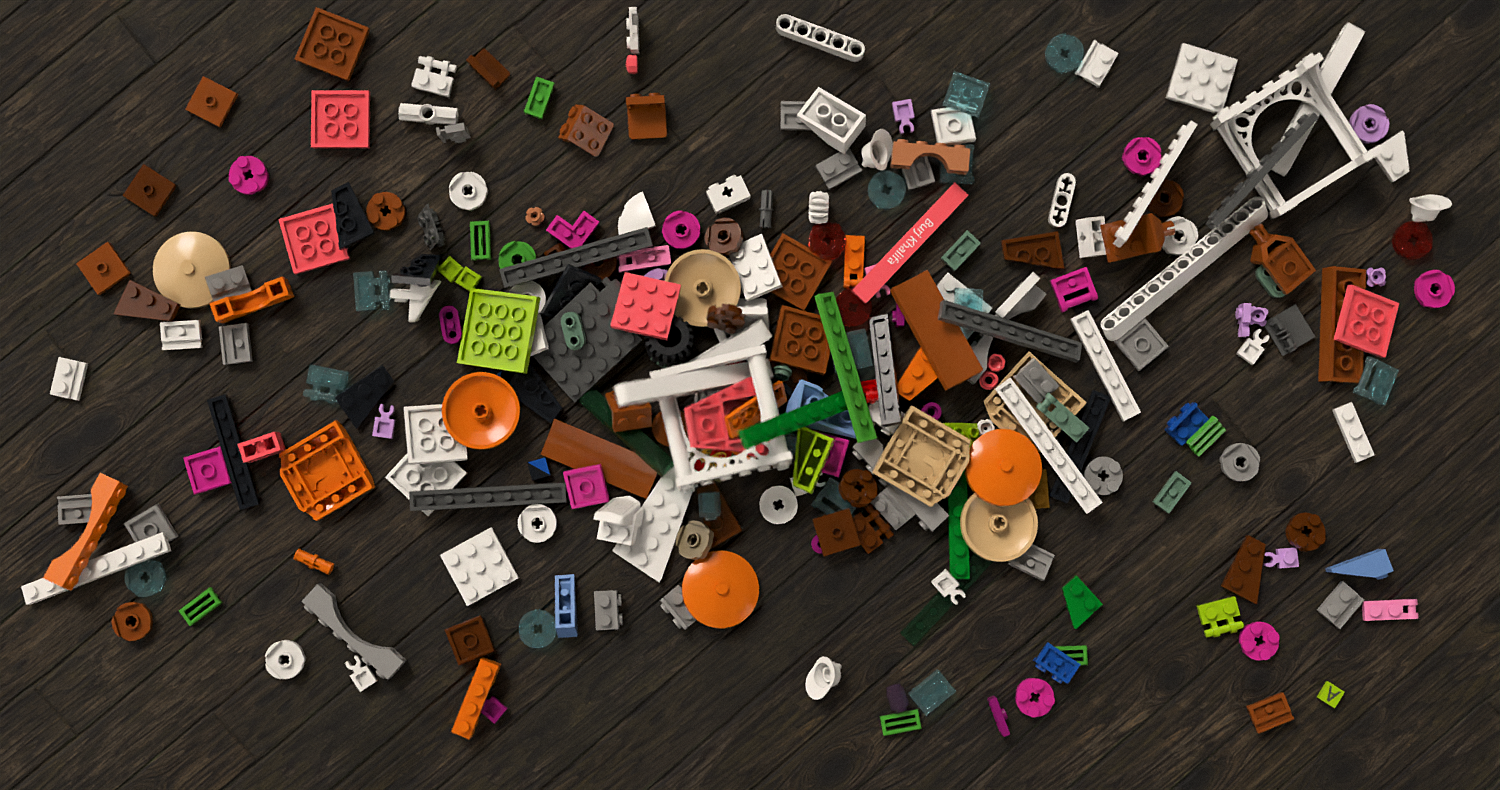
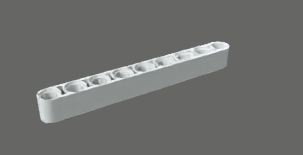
M1349 22L1342 28L1320 68L1321 76L1330 94L1333 92L1365 33L1364 30ZM1306 93L1305 97L1309 98L1311 95ZM1302 101L1286 132L1290 128L1297 126V120L1303 114L1308 115L1314 112L1319 117L1320 112L1312 105ZM1314 124L1271 170L1282 176L1288 173Z
M766 359L770 379H773L774 375L770 361ZM748 362L622 383L614 386L618 406L625 407L725 389L750 377L751 372Z

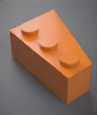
M921 346L897 382L899 397L906 402H909L938 378Z

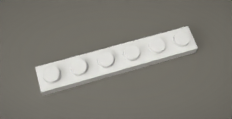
M1089 310L1071 318L1070 320L1111 397L1121 420L1125 421L1141 413Z

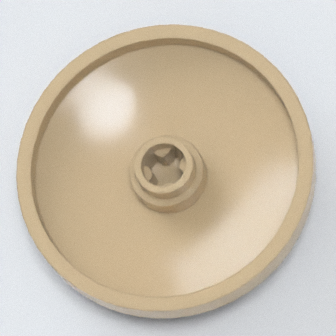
M199 232L180 233L168 239L158 250L153 263L154 282L163 296L181 304V307H205L213 302L205 277L231 269V262L225 248L214 238Z
M701 249L683 254L673 262L665 277V281L681 285L674 315L678 318L680 316L683 318V322L687 321L690 325L707 326V311L711 306L716 305V308L722 307V304L737 306L740 299L741 282L736 268L726 257L715 251Z
M973 493L962 509L960 529L965 543L976 555L993 562H1005L1021 556L1030 548L1037 534L1038 519L1036 510L1029 498L1012 506H995L983 501Z

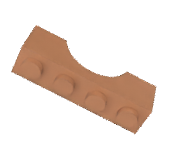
M898 139L897 142H893L890 168L910 169L913 162L917 159L931 156L943 163L947 173L961 175L968 173L970 149L966 148L965 145L947 147L945 143L927 145L928 142L925 141L908 143L909 141L905 139Z

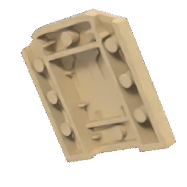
M1028 351L997 386L1011 377L1052 435L1056 437L1062 429L1036 407L1038 404L1013 376L1017 375L1020 372L1019 370L1032 358H1035L1059 385L1051 395L1069 411L1076 415L1087 402ZM994 388L984 399V404L991 421L1000 429H1010L1023 434L1035 445L1038 452H1041ZM1051 403L1047 409L1051 412L1056 406Z
M911 405L902 418V424L898 425L876 462L872 473L932 507L935 503L950 495L969 463L971 440Z

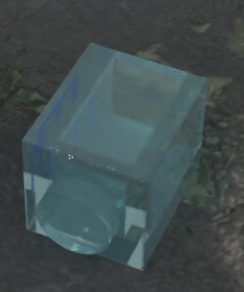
M703 492L698 494L699 517H705V520H716V516L722 515L720 492Z

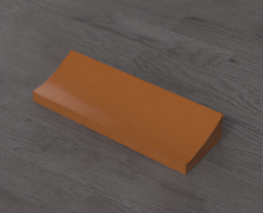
M1337 266L1322 268L1318 382L1363 383L1364 351L1334 340L1347 285H1354L1366 290V269Z
M928 270L891 288L890 292L945 391L977 376L983 371L961 328L938 320L940 302L944 298Z
M554 419L541 455L574 469L601 464L605 482L645 499L648 498L661 467V463L557 419Z

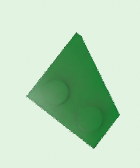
M1076 575L1061 588L1074 629H1077L1103 605Z

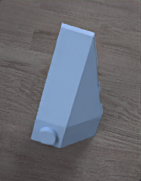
M801 379L787 402L786 412L828 397V395L818 385ZM848 410L805 426L806 428L856 439Z

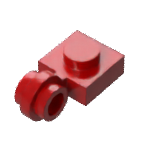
M876 379L860 381L864 396H866V402L870 404L878 402Z

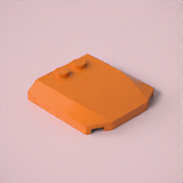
M338 420L333 421L279 453V458H281L280 476L298 509L312 516L315 521L324 518L375 488L369 470L346 429Z

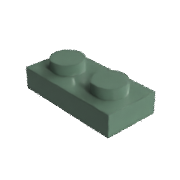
M967 230L940 259L955 271L981 242Z
M1174 471L1152 502L1169 514L1192 482L1177 471Z

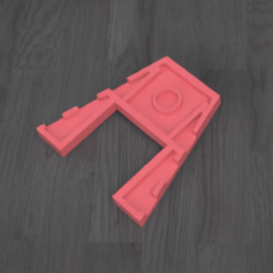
M752 376L684 408L690 448L745 451L740 438L729 440L724 420L723 401L756 396ZM760 444L755 447L757 453H767L765 445Z

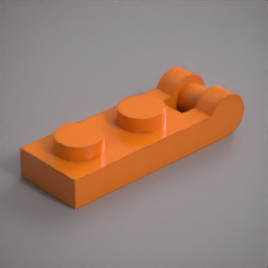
M845 236L843 288L856 287L863 279L865 236ZM850 274H857V279H850Z

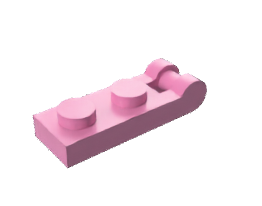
M669 245L645 248L617 256L620 265L618 266L619 273L672 265ZM632 257L633 264L627 265L626 258Z
M1417 599L1363 601L1362 618L1363 621L1418 619V612H1416L1418 601ZM1404 605H1408V613H1403Z

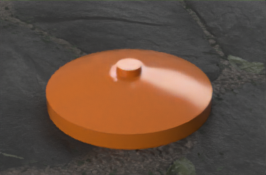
M475 372L459 378L450 386L442 403V419L448 433L458 443L472 449L485 450L504 443L515 431L520 418V404L514 389L503 378L487 372Z
M1010 429L991 430L977 438L969 448L970 456L969 463L964 469L965 477L971 490L983 501L995 506H1012L1026 500L1036 490L1042 475L1041 458L1035 445L1023 434Z
M729 551L708 552L704 559L695 560L687 569L682 581V598L688 612L698 622L712 628H729L741 623L752 613L759 597V583L754 569L743 557Z

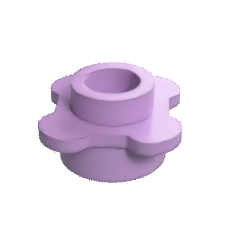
M1369 268L1366 270L1368 275L1366 283L1369 287L1374 285L1382 287L1386 284V274L1383 268Z
M1252 306L1251 323L1249 324L1265 326L1268 310Z

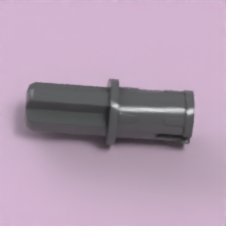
M771 190L762 191L761 208H759V211H761L759 228H772L771 220L774 209H772L773 191Z

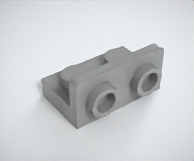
M677 585L660 600L662 602L660 606L667 614L671 613L674 616L673 622L679 629L683 627L686 630L696 621L685 607L680 585Z
M618 590L594 591L596 630H619V625H623L622 613L619 614L618 606H622L621 594H618Z

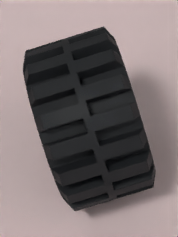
M676 315L673 317L669 335H674L680 339L678 345L667 348L659 344V339L645 336V347L649 358L652 357V361L654 363L659 362V366L662 367L664 364L669 368L672 364L677 366L679 362L685 363L686 357L689 358L691 351H693L692 328H689L687 321L683 323V318L680 316L677 319Z

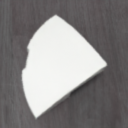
M643 192L633 196L625 204V208L618 221V233L621 235L648 227L650 229L656 226Z

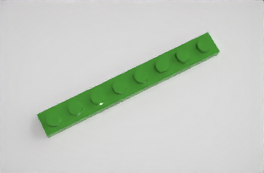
M834 292L818 294L814 297L857 442L862 443L877 439Z

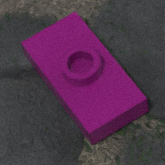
M995 696L989 697L987 701L1000 734L1004 737L1010 735L1005 721L1008 717L1004 708H1000Z

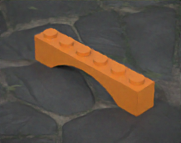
M102 473L99 474L91 489L92 508L85 531L70 550L52 560L43 577L44 579L72 591L79 581L81 572L87 566L92 552L97 548L101 535L106 531L109 520L115 514L120 500L125 496L127 485Z

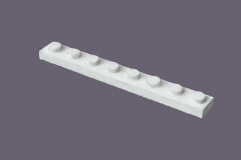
M1190 121L1186 126L1184 124L1177 132V135H1179L1178 139H1174L1168 147L1170 149L1169 154L1165 153L1159 162L1162 164L1161 167L1156 168L1150 176L1153 180L1151 183H1146L1141 191L1144 193L1143 196L1138 197L1133 204L1135 209L1133 212L1130 211L1123 221L1126 222L1124 227L1120 226L1114 236L1117 238L1113 243L1120 248L1127 241L1198 124Z
M1011 377L995 388L997 393L1087 514L1099 506L1102 501Z
M166 533L156 534L89 560L79 576L78 583L73 588L170 552L171 548ZM44 578L21 586L26 605H31L68 591V589L62 588Z

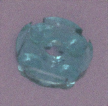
M1059 34L1053 37L1045 49V58L1048 65L1058 73L1075 70L1080 65L1084 54L1081 41L1073 35ZM1061 49L1069 51L1067 58L1060 55Z
M880 171L869 182L867 189L868 197L879 209L895 208L904 199L906 192L905 182L900 175L892 171ZM884 185L892 188L889 195L882 193L881 190L884 189Z
M149 559L129 567L125 572L127 588L139 597L153 596L164 588L166 573L159 561ZM144 572H147V575L150 576L147 583H145V580H141Z
M536 609L529 611L519 622L520 639L529 647H546L556 637L555 618L546 610ZM534 624H536V625L541 624V625L543 626V627L541 628L543 632H542V633L537 632V633L535 634V633L533 632L534 629H535V628L533 627Z

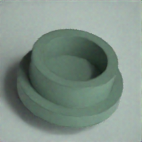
M779 364L773 368L774 377L778 380L781 378L783 381H786L792 375V370L785 364Z

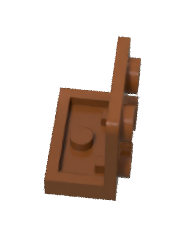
M650 93L649 96L631 94L630 97H626L629 138L632 140L665 138L667 136L664 95Z
M575 104L568 113L569 118L566 123L560 128L558 138L564 142L575 144L593 156H598L613 129V123L585 105Z
M615 390L605 394L607 403L612 411V429L614 432L652 427V412L649 402L619 407Z

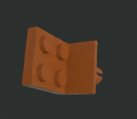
M1145 214L1141 216L1127 241L1119 248L1113 244L1117 238L1114 235L1120 226L1124 227L1126 222L1119 220L1100 225L1108 263L1161 251L1165 237L1175 234V228L1167 230L1168 227L1175 226L1171 220L1161 223V220L1154 214Z
M1263 224L1255 226V231L1253 229L1250 230V235L1256 240L1250 259L1251 263L1263 265L1283 294H1289L1316 271L1292 237L1269 234Z

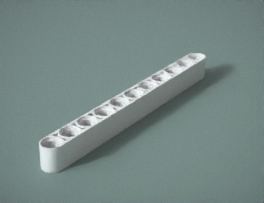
M1262 197L1251 198L1226 218L1217 228L1210 231L1101 321V328L1105 337L1109 341H1115L1122 337L1246 236L1251 229L1262 223L1268 217L1265 200Z

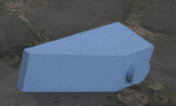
M1376 549L1325 568L1326 572L1374 577L1377 580L1388 577L1387 573L1393 572L1385 549Z
M574 574L555 575V629L558 638L577 637Z

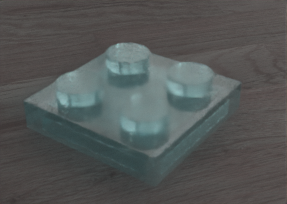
M954 71L943 106L979 117L990 83Z

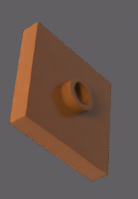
M203 76L185 110L221 128L238 94Z
M106 242L76 263L97 295H101L131 274L110 242Z

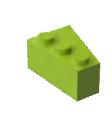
M806 427L798 429L793 474L794 487L810 494L813 493L835 442L833 438Z

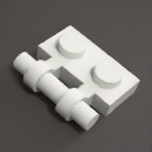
M419 56L418 63L425 65L424 70L416 68L411 87L449 98L454 79L447 75L449 71L455 73L457 66L445 60L443 62L434 60L430 56H427V58ZM432 67L441 69V73L431 72Z

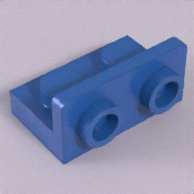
M1196 402L1186 403L1180 409L1182 413L1177 418L1173 416L1166 423L1168 426L1164 430L1180 446H1183L1209 420L1197 407L1198 404Z
M1048 642L1037 658L1033 659L1037 663L1035 667L1044 673L1046 670L1053 674L1051 678L1060 684L1063 681L1068 684L1081 665Z

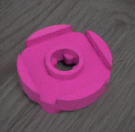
M1138 137L1126 145L1122 160L1130 172L1138 176H1144L1154 172L1159 167L1161 148L1151 138ZM1138 152H1140V153L1145 152V153H1146L1145 158H1146L1147 160H1146V161H1144L1143 159L1140 160V159L1138 158V157H1139Z
M253 156L238 157L229 170V182L237 191L246 195L260 192L266 187L269 180L265 164ZM251 170L253 178L245 180L246 176L244 174Z
M675 211L665 219L662 228L663 237L675 249L690 248L700 237V224L693 214ZM679 225L687 228L684 235L676 233Z
M1440 270L1427 271L1421 274L1414 282L1415 296L1423 307H1443L1450 302L1455 292L1452 278ZM1432 284H1434L1435 287L1438 286L1439 290L1436 291V294H1434L1430 290Z
M1257 621L1244 626L1239 634V644L1242 652L1247 657L1254 660H1268L1276 653L1280 637L1270 624ZM1262 636L1263 644L1256 646L1255 637L1259 638Z
M1028 678L1017 686L1015 702L1021 712L1030 717H1040L1051 710L1055 702L1054 692L1046 681L1039 678ZM1031 693H1039L1037 702L1030 701Z

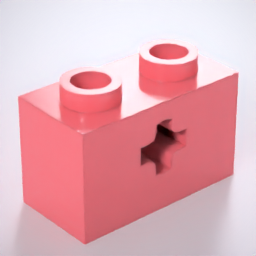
M272 432L238 444L243 463H251L286 450L280 432Z

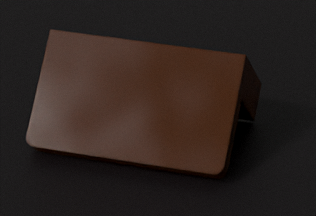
M485 48L475 57L470 55L466 59L467 63L494 90L511 75Z

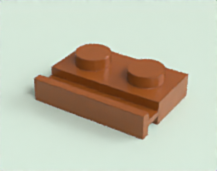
M1283 692L1246 706L1257 733L1264 732L1294 719Z

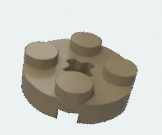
M690 521L686 526L683 525L676 536V546L679 548L680 555L690 560L704 559L712 546L714 533L706 524L699 521ZM697 536V542L693 545L691 540Z

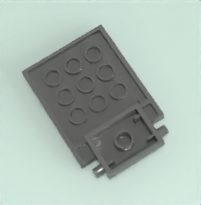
M608 277L604 278L601 282L605 285V288L600 292L590 282L544 326L549 349L533 355L574 403L643 340L638 334L613 329L610 326L621 288V283L617 279L610 281ZM567 312H576L581 317L586 337V343L581 349L572 350L566 345L561 326V317ZM569 318L567 323L572 325L573 320ZM576 337L572 338L574 344L578 342Z

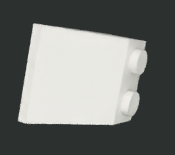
M819 87L797 114V117L821 139L843 154L846 153L866 126V115Z

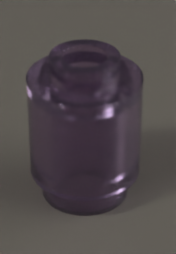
M901 683L886 687V696L891 711L895 710L896 713L906 711V706L910 704Z

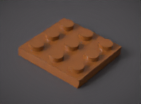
M316 7L295 60L349 82L370 29Z
M782 233L770 255L783 287L770 293L804 311L832 261Z
M782 305L769 361L824 376L830 348L820 315Z

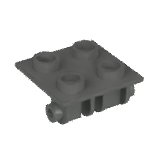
M426 204L418 214V224L420 227H423L425 244L432 250L436 245L437 247L444 246L445 238L443 232H439L442 228H436L440 225L436 211L430 209L429 204Z
M1296 304L1267 320L1265 325L1266 330L1282 356L1296 350L1297 347L1315 337Z

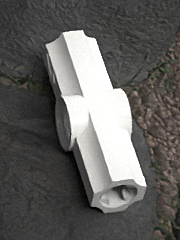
M400 103L398 113L400 121L422 122L428 125L457 124L459 117L458 108L438 107L430 104ZM427 111H433L432 117H424Z

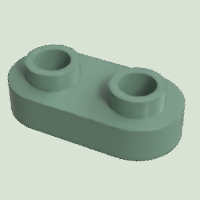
M1260 265L1255 272L1257 280L1271 297H1283L1285 294L1276 289L1277 284L1270 275H1265V268L1263 265Z
M576 312L565 313L561 317V326L566 345L572 350L581 349L586 343L581 317ZM569 318L573 320L572 325L567 323ZM573 337H576L578 340L576 344L572 342Z

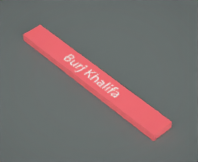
M954 182L858 283L852 292L866 304L964 201L968 194Z

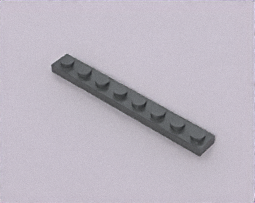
M1314 112L1308 115L1303 114L1297 120V126L1290 128L1284 134V140L1282 142L1278 141L1271 148L1273 150L1269 156L1265 155L1259 161L1260 165L1258 168L1252 169L1246 175L1247 179L1245 182H1240L1233 189L1235 192L1232 196H1227L1220 203L1222 206L1219 210H1214L1208 216L1209 220L1205 225L1209 229L1217 228L1319 117Z
M648 227L505 267L499 269L504 288H509L564 272L568 264L578 268L653 245Z
M942 300L940 302L938 320L1069 361H1080L1081 342L950 301Z
M565 482L409 491L410 511L566 502Z

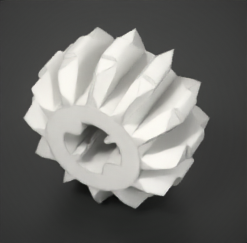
M822 191L812 192L809 197V221L815 224L827 223L829 195Z

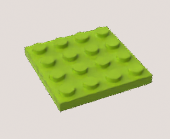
M470 288L457 363L527 374L541 298Z

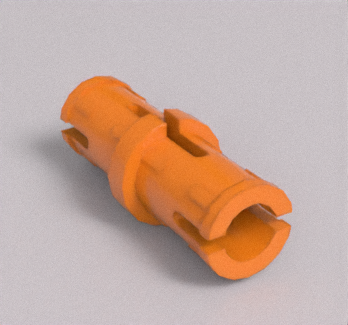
M301 549L296 551L293 558L308 565L310 569H317L327 575H330L334 568V563L319 558L317 554L312 555Z

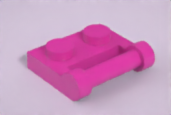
M1087 267L1050 280L1062 313L1068 311V308L1098 299ZM1087 287L1088 293L1065 301L1063 296Z

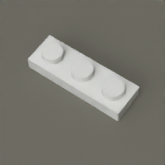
M1350 402L1332 409L1354 462L1356 463L1374 456L1353 403Z

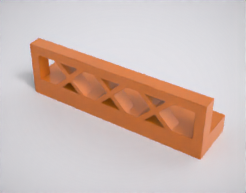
M778 380L772 387L777 407L779 408L787 402L783 381ZM757 396L724 417L729 438L734 439L739 435L738 431L748 428L761 420Z

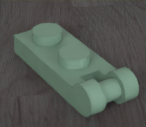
M1048 392L1045 400L1042 403L1039 402L1036 407L1075 442H1078L1089 427ZM1053 403L1056 407L1050 412L1047 408Z

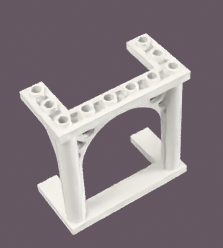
M1320 52L1315 56L1311 53L1295 65L1297 69L1291 73L1289 70L1279 75L1280 80L1275 83L1272 80L1262 86L1264 90L1259 93L1256 91L1250 93L1245 97L1247 99L1245 102L1240 104L1238 101L1229 108L1228 106L1213 117L1214 121L1210 124L1213 130L1217 129L1247 175L1252 169H1257L1260 165L1251 141L1252 129L1257 117L1265 108L1273 103L1282 100H1299L1312 105L1321 113L1350 157L1351 162L1286 202L1268 174H1266L1255 186V189L1265 200L1266 206L1270 210L1268 215L1271 220L1289 211L1301 201L1384 151L1380 145L1367 151L1336 104L1320 73L1319 63L1324 59ZM1294 82H1300L1302 86L1301 92L1298 95H1294L1291 90ZM1287 85V94L1282 96L1280 90L1283 92ZM1307 88H1308V90H1309V92H1307V93L1311 95V97H1309V98H1306V97L1304 96V94L1306 93ZM1268 99L1269 104H1265L1264 100ZM1251 109L1255 111V114L1253 116H1249L1248 114L1243 113L1244 111L1247 113L1251 112ZM1240 117L1246 118L1249 121V126L1239 127L1236 124V119ZM1238 132H1246V138L1243 139L1242 134L1239 135Z
M765 345L650 372L651 378L747 360L760 408L761 422L779 416L766 363ZM676 397L659 400L677 479H675L679 491H683L684 494L694 492L695 488L698 487V483L704 486L712 484L714 479L720 478V481L732 479L731 475L739 474V476L751 474V470L758 469L759 472L769 470L770 466H773V469L777 468L778 471L785 470L792 464L791 451H788L784 435L770 440V442L762 443L769 449L767 455H760L755 447H752L733 457L715 458L701 453L696 448H690V442L684 432ZM688 452H694L695 456L689 462L688 458H691V456H689ZM749 453H753L758 459L750 457V460H748L746 456ZM703 458L706 462L704 469L699 472L695 471V462ZM731 459L735 460L733 465L729 463ZM712 462H716L717 467L715 468V466H713L710 469V471H708L709 464Z

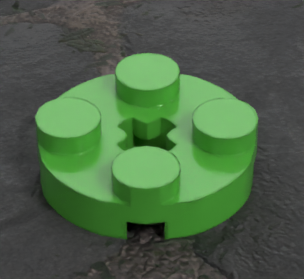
M509 242L500 251L499 267L502 269L514 265V256H522V263L537 259L536 253L525 242Z

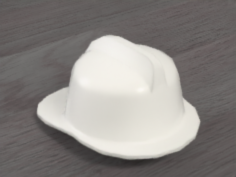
M885 129L877 130L871 142L862 148L863 167L877 168L881 171L886 169L892 153L893 142L890 134Z
M1430 194L1409 199L1412 204L1411 214L1413 215L1412 219L1414 222L1433 221L1441 210L1450 208L1452 205L1448 198Z
M824 656L816 661L806 678L805 684L806 691L812 699L818 700L823 698L831 687L836 686L840 682L841 664L832 662L828 657Z

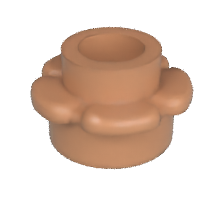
M539 207L527 210L526 221L533 226L539 225L544 220V214Z

